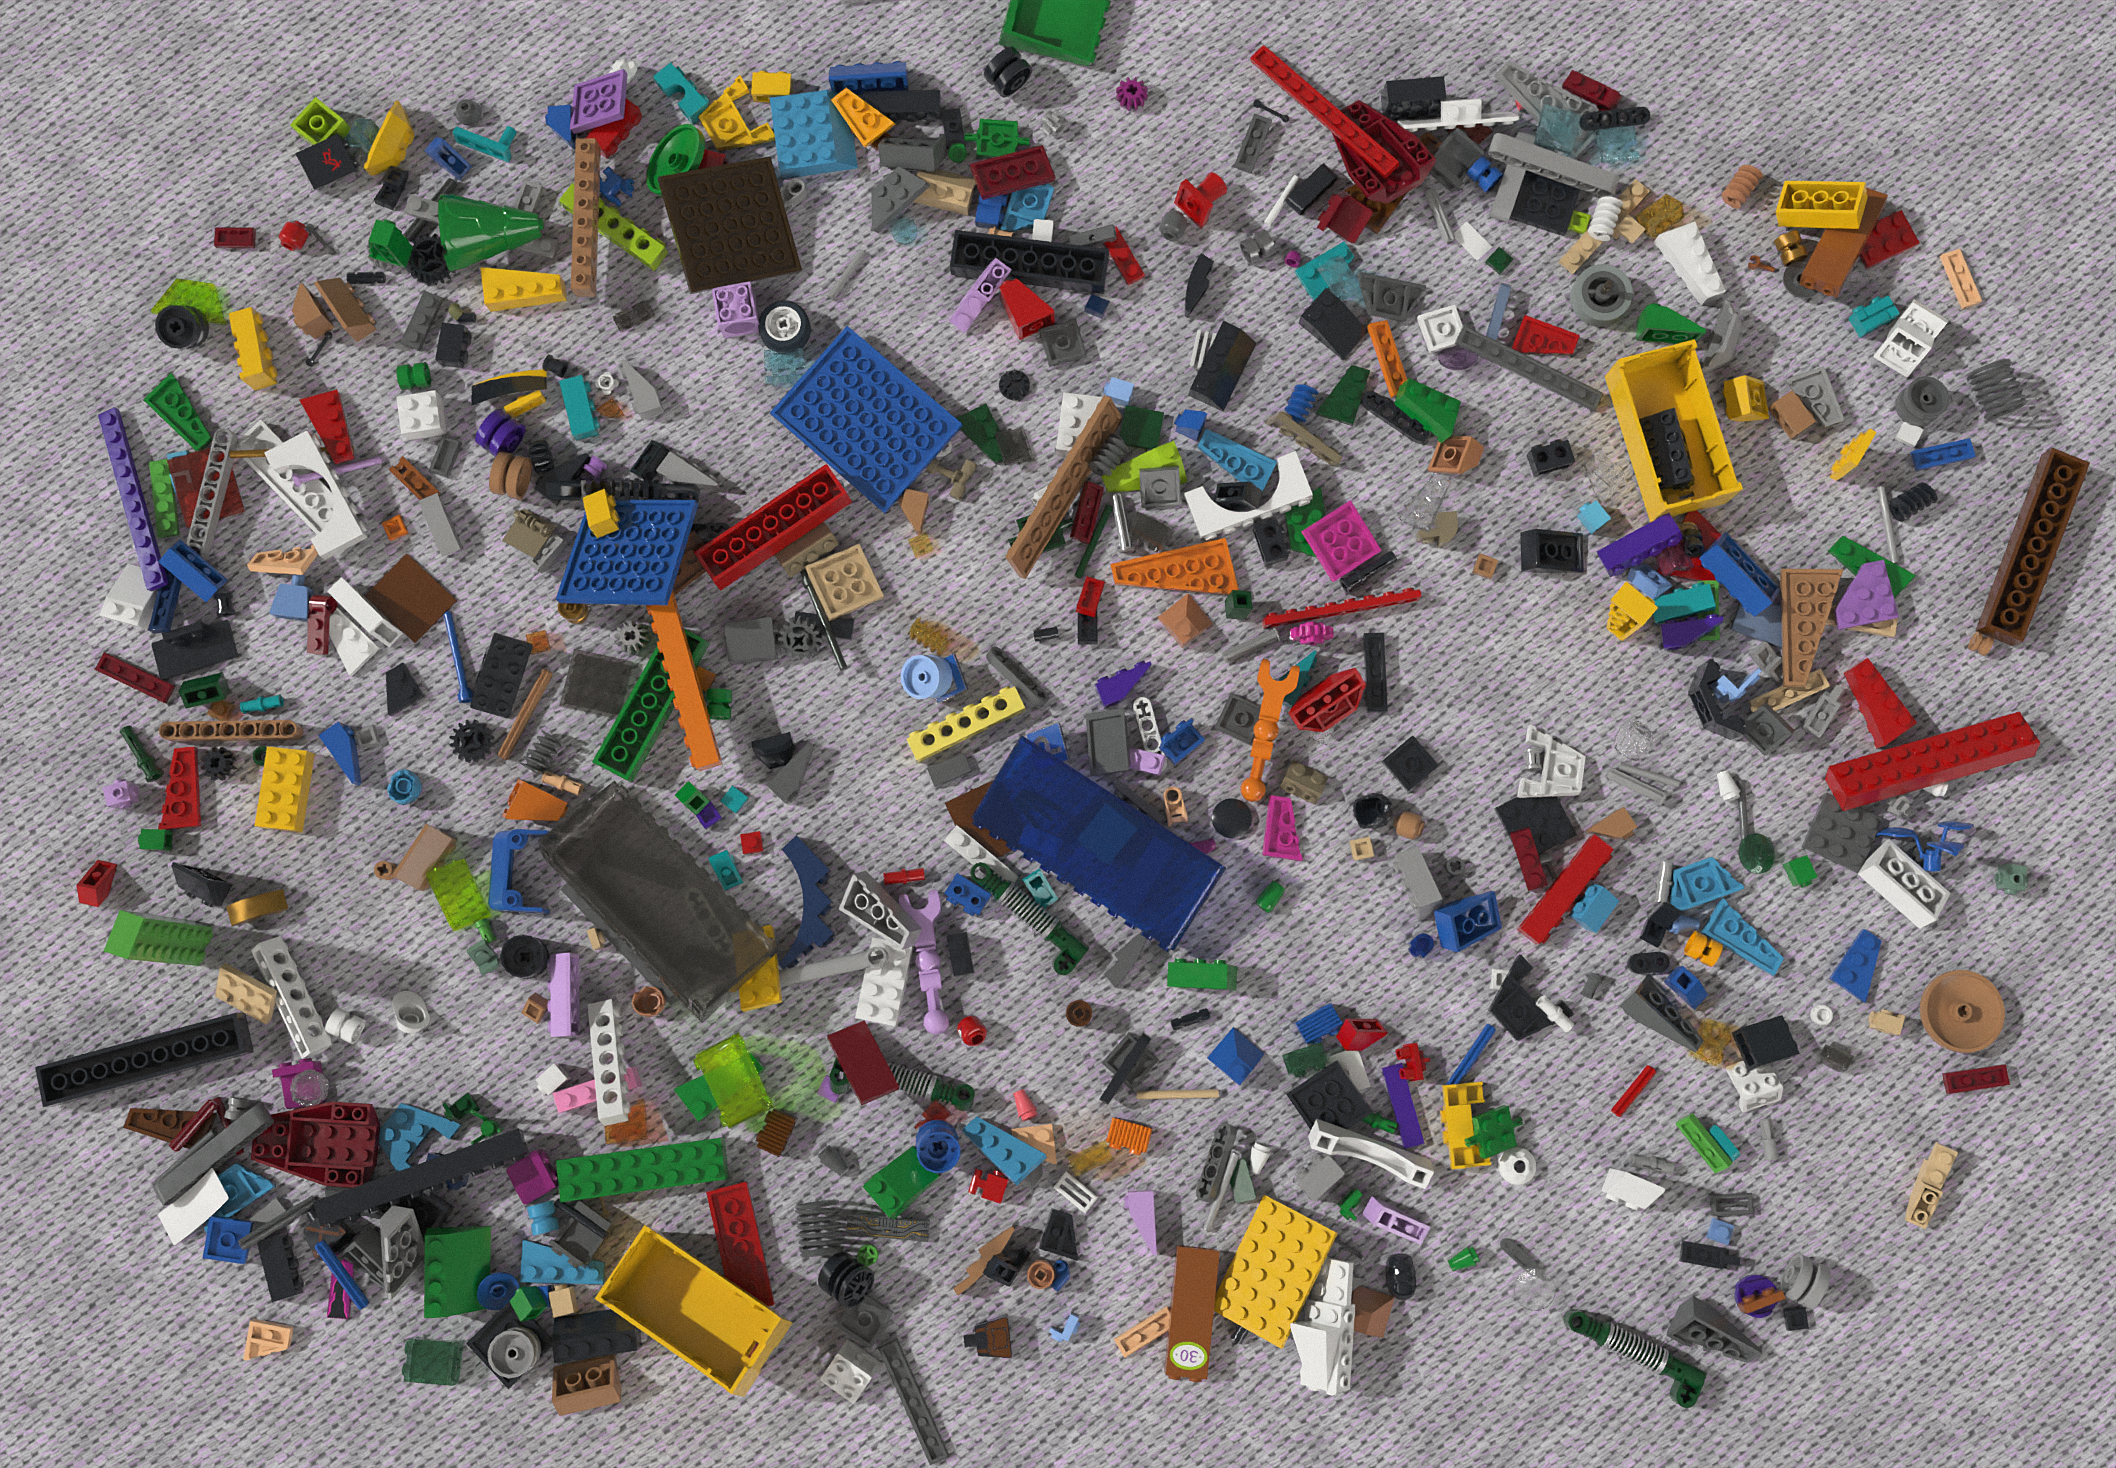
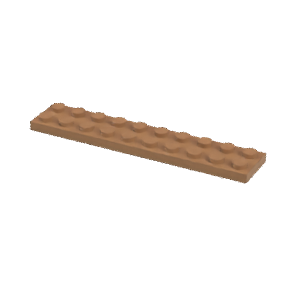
M1104 395L1097 404L1091 418L1088 419L1083 431L1078 435L1075 444L1067 453V457L1058 468L1053 480L1048 484L1045 493L1039 499L1037 506L1028 517L1023 529L1018 533L1012 547L1007 551L1005 558L1018 576L1026 579L1090 475L1089 463L1097 451L1100 450L1105 440L1109 438V434L1115 433L1123 420L1111 397Z

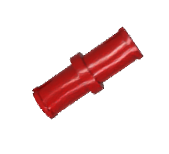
M903 868L901 871L883 873L885 885L897 883L905 885L907 882L925 880L924 868L911 870Z

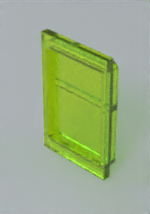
M465 857L426 873L428 882L453 932L468 925H473L483 918L492 916Z

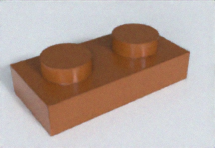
M1769 1287L1763 1289L1760 1295L1755 1296L1751 1294L1743 1297V1301L1737 1304L1741 1312L1748 1314L1786 1298L1782 1290Z

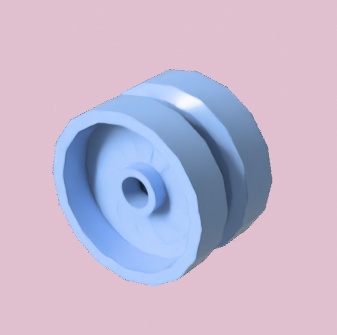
M936 654L913 656L902 667L901 684L904 690L916 699L940 697L951 686L952 670L950 665L943 657Z

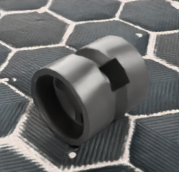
M1265 229L1254 234L1253 239L1249 237L1239 244L1242 254L1250 265L1260 261L1262 256L1267 257L1276 251L1275 244Z

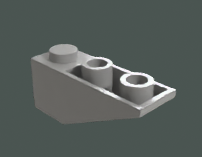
M624 359L621 360L623 367L620 370L623 378L628 380L629 385H626L629 396H633L635 403H632L635 414H639L642 419L663 413L664 409L656 389Z
M669 452L656 470L660 476L672 484H693L699 489L717 491L721 489L718 480L710 474L706 476L702 473L703 470L694 463L692 465L685 462L687 459L679 453L675 455Z

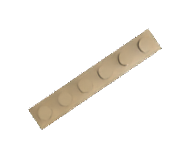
M1637 179L1618 197L1623 202V206L1619 207L1621 209L1620 214H1616L1619 217L1617 221H1614L1616 227L1650 192ZM1587 230L1558 263L1571 274H1574L1604 241L1592 238Z

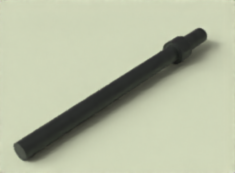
M804 568L800 571L803 578L802 584L809 593L840 671L847 669V665L822 604Z

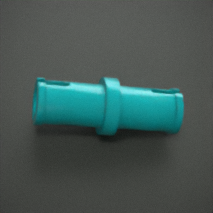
M281 694L270 697L260 696L255 700L240 702V709L243 714L256 711L266 712L267 709L284 706V699Z

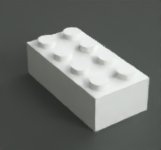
M872 937L870 948H884L888 952L889 959L882 967H868L865 969L855 1018L897 1026L914 946L901 950L887 940ZM874 950L871 956L881 955L883 952ZM884 958L873 960L872 962L874 964H880L884 960Z

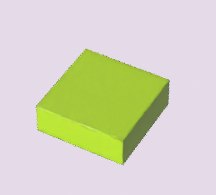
M1573 210L1567 230L1584 234L1587 231L1592 215Z

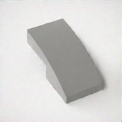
M1762 641L1748 655L1777 685H1780L1783 682L1782 657L1777 656L1766 641Z

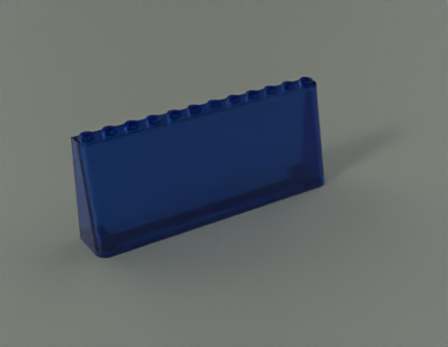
M1022 735L971 817L974 820L972 822L973 825L981 830L985 827L990 831L989 835L998 841L1002 838L1007 842L1005 846L1014 852L1017 849L1024 853L1022 857L1029 862L1037 861L1041 864L1040 869L1048 874L1052 871L1058 875L1056 879L1066 885L1069 882L1075 886L1073 888L1075 892L1081 896L1087 894L1091 897L1090 902L1096 906L1104 905L1108 908L1107 913L1116 919L1118 916L1125 919L1124 924L1131 929L1139 928L1143 931L1141 933L1142 936L1150 941L1154 938L1160 942L1158 946L1166 952H1169L1170 949L1175 951L1227 871V868Z

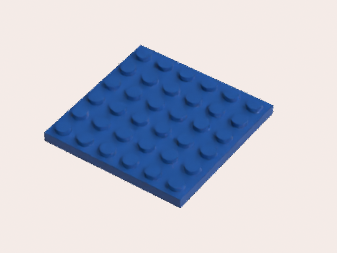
M615 500L616 506L614 509L620 518V521H617L619 530L599 538L589 528L585 512L556 600L559 603L668 605L698 508L696 500Z

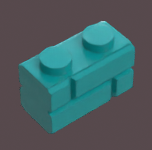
M1887 295L1883 298L1877 296L1869 301L1870 305L1864 307L1862 304L1852 310L1853 314L1849 317V321L1860 338L1894 321L1900 313L1896 306L1893 305L1894 303L1890 296Z

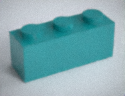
M582 375L559 380L572 436L578 441L599 435L598 429L601 428L598 417L594 415L593 410H596L594 399H590L589 392H592L589 380L586 381Z
M1704 582L1693 584L1690 589L1684 590V587L1672 590L1671 594H1661L1656 599H1653L1658 608L1652 616L1655 625L1665 623L1667 620H1677L1715 610L1716 605L1710 583L1704 584Z

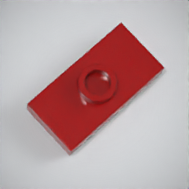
M1086 576L1075 612L1095 617L1105 581Z

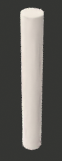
M1293 176L1264 221L1265 225L1269 227L1272 225L1286 203L1287 198L1300 181L1298 176Z

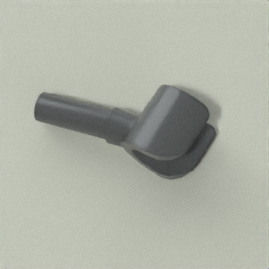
M1547 853L1538 854L1541 864H1546L1552 879H1556L1557 876L1551 864V856Z

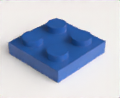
M210 1216L202 1258L246 1264L249 1248L243 1250L238 1241L253 1231L254 1221Z

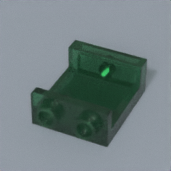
M419 1336L409 1338L404 1349L405 1354H407L406 1363L402 1367L404 1382L448 1386L458 1384L464 1340L422 1339Z

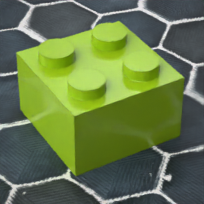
M316 97L290 124L293 130L311 146L336 134L341 135L343 138L352 130L343 118Z

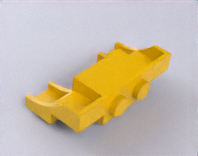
M1482 1081L1442 1085L1444 1105L1443 1110H1440L1441 1123L1445 1124V1131H1442L1443 1143L1447 1144L1450 1169L1491 1165L1490 1157L1487 1159L1480 1157L1477 1145L1474 1144L1467 1147L1465 1145L1466 1142H1464L1465 1138L1474 1135L1471 1104L1485 1102Z

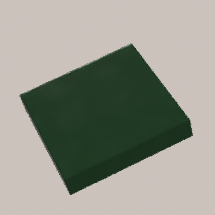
M1126 405L1120 437L1127 446L1146 450L1158 447L1164 412Z

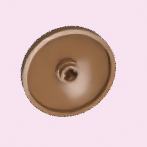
M1954 970L1938 975L1927 985L1920 1001V1016L1926 1032L1938 1045L1953 1052L1971 1053L1988 1047L1997 1039L2004 1025L2005 1009L2000 993L1987 978L1976 972Z

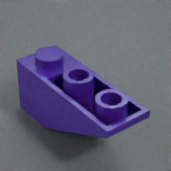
M1718 614L1707 615L1706 619L1689 617L1683 622H1677V620L1665 621V624H1661L1664 651L1688 647L1724 623L1723 616L1719 617Z
M1145 661L1138 662L1134 665L1135 668L1127 671L1124 668L1117 671L1116 676L1111 678L1105 676L1097 680L1098 683L1095 684V689L1104 709L1122 702L1151 668V661L1147 663Z

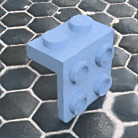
M1757 668L1750 672L1736 686L1722 675L1717 680L1711 682L1708 687L1712 688L1715 700H1719L1722 704L1728 701L1732 703L1747 692L1745 690L1747 687L1752 686L1760 679L1759 674L1762 670Z

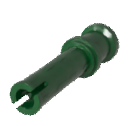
M132 726L123 727L119 732L136 757L137 767L144 772L145 780L150 783L162 777L164 772L157 767L154 756L147 753Z

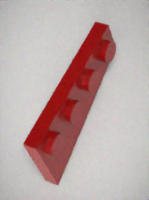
M338 389L299 399L335 464L355 459Z
M197 747L174 748L169 772V785L166 786L165 791L167 793L165 805L162 806L161 811L163 813L162 820L158 826V829L162 830L201 826Z

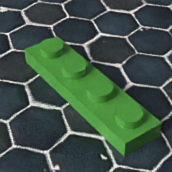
M168 459L149 462L157 536L160 539L179 536L176 497L170 478L172 472Z

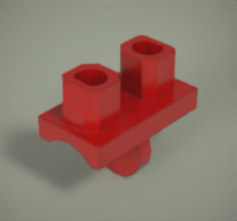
M1418 1043L1405 1044L1403 1047L1396 1049L1397 1059H1405L1407 1066L1406 1068H1400V1079L1409 1080V1082L1424 1080L1425 1062H1431L1430 1057L1424 1058L1423 1050L1419 1051Z

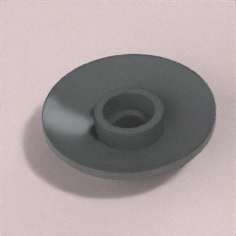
M1804 261L1790 264L1783 273V284L1786 290L1798 298H1809L1818 292L1813 289H1807L1798 283L1808 263Z

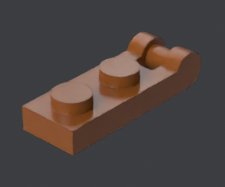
M403 456L395 467L392 466L388 469L419 500L436 493L441 494ZM406 467L407 470L401 474L400 472Z

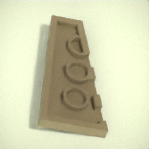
M1279 411L1270 416L1265 422L1270 427L1272 424L1279 427V433L1282 435L1293 436L1296 443L1301 447H1310L1312 454L1331 466L1339 464L1343 458L1339 455L1338 450L1325 445L1322 438L1309 433L1306 426L1301 423L1297 424L1292 420V416L1286 412Z

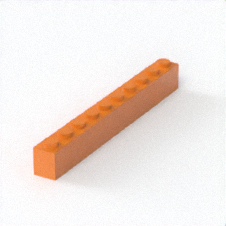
M672 589L668 605H646L648 614L653 616L654 622L651 623L653 632L658 634L659 637L657 647L659 652L664 655L665 660L662 661L665 672H668L670 679L667 681L670 690L674 691L676 697L673 699L675 709L680 711L681 717L678 720L681 729H685V745L691 750L692 755L689 756L690 763L698 771H703L723 765Z

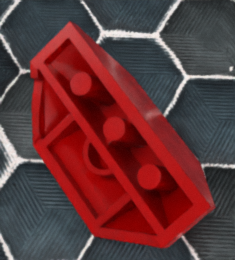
M1356 668L1332 674L1299 696L1288 714L1299 730L1325 732L1357 710L1366 684Z

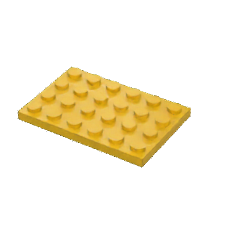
M1263 1195L1215 1295L1214 1311L1283 1349L1291 1333L1290 1325L1296 1322L1338 1233Z

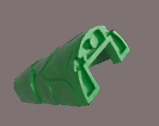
M453 194L440 195V198L443 199L438 201L439 231L441 244L446 251L444 258L449 271L460 270L481 260H487L508 249L513 250L542 237L541 230L544 229V220L537 213L508 205L500 206L482 200L477 201Z

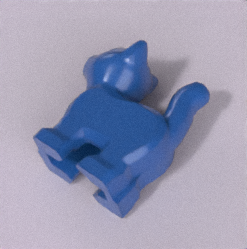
M607 166L603 170L607 179L602 181L600 177L599 192L610 202L620 207L621 200L615 197L616 194L621 190L632 198L635 182L631 178L623 179Z

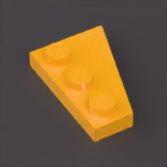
M847 88L831 99L865 148L896 125Z

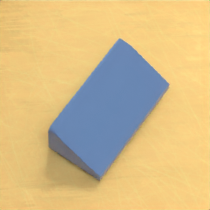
M1646 563L1632 566L1627 576L1631 583L1651 599H1656L1672 587L1668 580Z

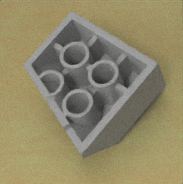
M392 1206L380 1219L383 1280L388 1300H392L425 1263V1243L414 1210L398 1206Z

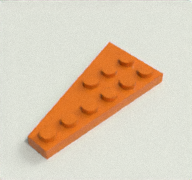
M1226 538L1110 564L1115 585L1229 595L1232 590H1239Z

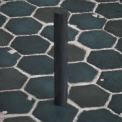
M559 1198L556 1200L554 1206L602 1239L607 1237L609 1232L567 1203L560 1202Z

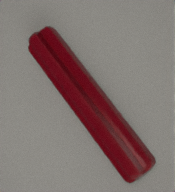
M209 1099L170 1142L169 1147L175 1152L180 1151L218 1108V1103Z

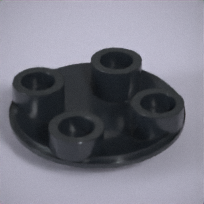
M1225 799L1219 802L1212 812L1213 827L1225 838H1238L1244 835L1252 823L1249 807L1238 799Z

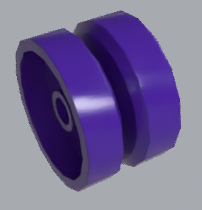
M496 409L480 425L476 433L475 442L483 449L489 450L490 454L494 457L501 451L513 453L521 443L526 429L519 421L512 419L508 413L502 409Z

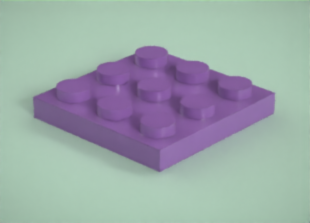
M624 69L574 85L570 130L574 134L624 118L628 77Z

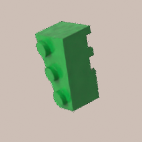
M1408 378L1399 387L1394 404L1410 418H1415L1423 425V429L1431 431L1442 444L1452 435L1461 401Z

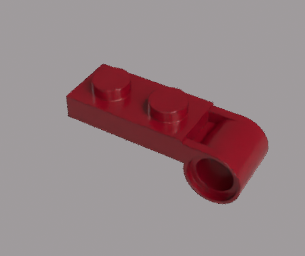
M1575 70L1570 72L1562 84V89L1596 104L1599 111L1615 110L1622 99L1618 91Z
M313 595L310 598L307 653L328 655L330 614H333L337 609V601L332 596Z

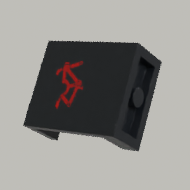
M336 134L295 153L314 190L318 191L324 188L325 185L353 172H360L358 169L360 164L355 155L351 156L348 150L351 147L346 137L342 138L341 135Z

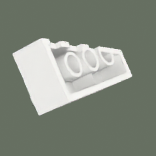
M1696 222L1658 235L1653 244L1664 254L1663 257L1674 267L1676 274L1687 284L1686 287L1701 306L1718 300L1726 292Z

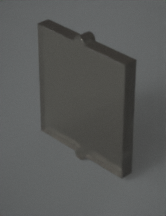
M1009 428L1007 431L995 433L1005 466L1012 464L1021 465L1023 462L1034 460L1024 428L1014 430Z

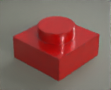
M761 831L740 834L744 855L764 851Z

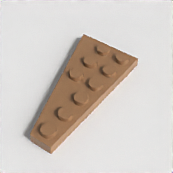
M1844 569L1780 570L1783 687L1806 686L1812 662Z

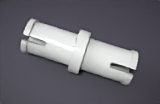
M1545 995L1537 1000L1536 1005L1548 1015L1547 1017L1550 1021H1554L1564 1032L1572 1029L1574 1026L1573 1021L1563 1013L1559 1006H1555Z

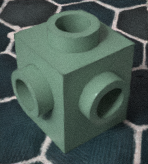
M2013 864L1998 865V872L1995 874L1996 889L2004 890V894L2017 895V892L2025 891L2028 886L2027 866Z

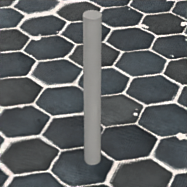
M1879 486L1877 490L1890 561L1895 564L1899 563L1886 487Z
M1236 1152L1231 1153L1217 1196L1213 1200L1203 1226V1230L1210 1232L1240 1156Z

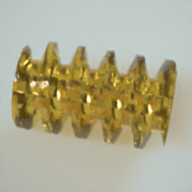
M918 617L907 634L910 635V640L914 641L917 638L916 643L918 645L924 642L923 648L927 649L930 647L931 653L937 651V655L942 656L952 641V638L948 640L949 633L941 636L942 629L934 632V624L928 628V621L926 620L921 624L922 617Z

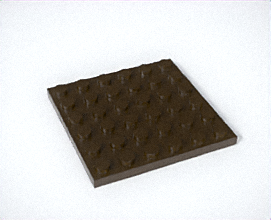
M771 156L658 177L690 294L802 271Z

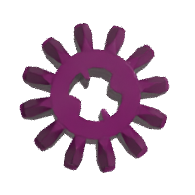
M1129 77L1126 78V82L1121 80L1120 87L1116 88V100L1120 101V106L1127 105L1128 111L1131 107L1136 111L1138 105L1143 107L1144 101L1148 99L1146 94L1148 88L1144 86L1143 80L1137 82V77L1132 81Z

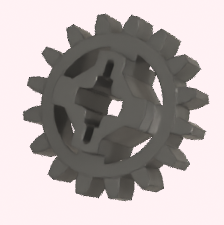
M799 616L797 621L792 617L789 622L786 621L784 623V628H781L779 631L782 635L779 636L778 640L783 641L780 646L781 648H787L785 654L791 652L792 658L799 655L800 660H802L804 655L809 659L812 653H817V648H820L822 644L819 641L822 640L823 636L818 635L821 629H815L816 622L810 624L808 617L803 621L802 617ZM805 634L803 638L796 641L800 636L802 637Z

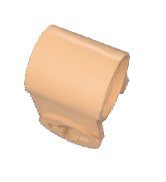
M1177 787L1167 788L1163 794L1168 827L1174 823H1188L1181 790ZM1169 791L1177 793L1178 799L1176 801L1168 800L1167 793Z

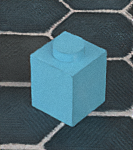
M1597 500L1592 504L1589 501L1579 508L1581 512L1577 515V518L1591 535L1611 519Z

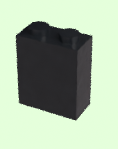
M1783 1015L1754 1023L1732 1032L1748 1072L1800 1054L1797 1043L1794 1041Z

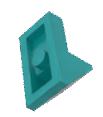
M728 850L709 857V862L724 890L743 883L734 857L729 854Z
M1040 868L1022 879L1037 904L1040 903V908L1043 906L1044 909L1058 900Z

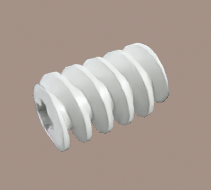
M1602 197L1597 202L1598 205L1595 208L1588 234L1596 240L1609 241L1610 237L1608 235L1614 233L1612 229L1616 227L1614 221H1617L1619 218L1616 214H1620L1621 209L1619 207L1623 206V202L1614 197Z

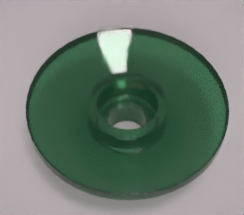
M1754 833L1747 835L1741 841L1738 855L1741 864L1746 870L1754 874H1761L1767 872L1773 866L1775 849L1772 842L1766 836Z

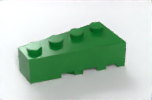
M749 1053L673 1090L699 1122L703 1121L767 1068L755 1053Z

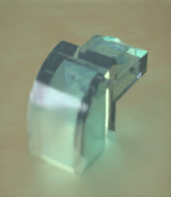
M357 118L346 139L351 148L363 149L366 154H369L380 128L372 119Z

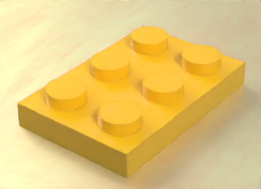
M1869 428L1864 433L1860 432L1856 439L1853 438L1849 444L1846 443L1840 451L1842 455L1840 460H1836L1830 469L1833 471L1830 478L1837 481L1858 466L1877 432Z

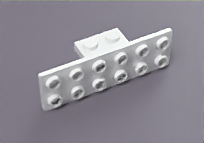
M1475 98L1441 101V117L1397 120V124L1409 132L1418 131V128L1437 130V126H1444V129H1454L1456 125L1475 127L1476 123H1483V126H1493L1494 122H1502V124L1508 125L1514 124V121L1519 120V116L1510 111L1481 114V99Z

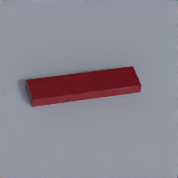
M105 652L94 669L167 704L176 687Z

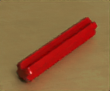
M1647 1065L1614 1105L1611 1112L1617 1117H1621L1655 1076L1657 1071L1650 1065Z

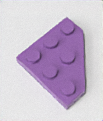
M1884 560L1861 565L1854 580L1850 583L1839 604L1833 610L1838 630L1898 618L1899 615Z

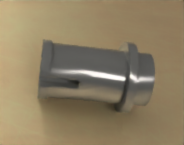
M1593 972L1587 975L1588 980L1580 993L1591 1000L1599 983L1602 984L1601 980L1603 978Z

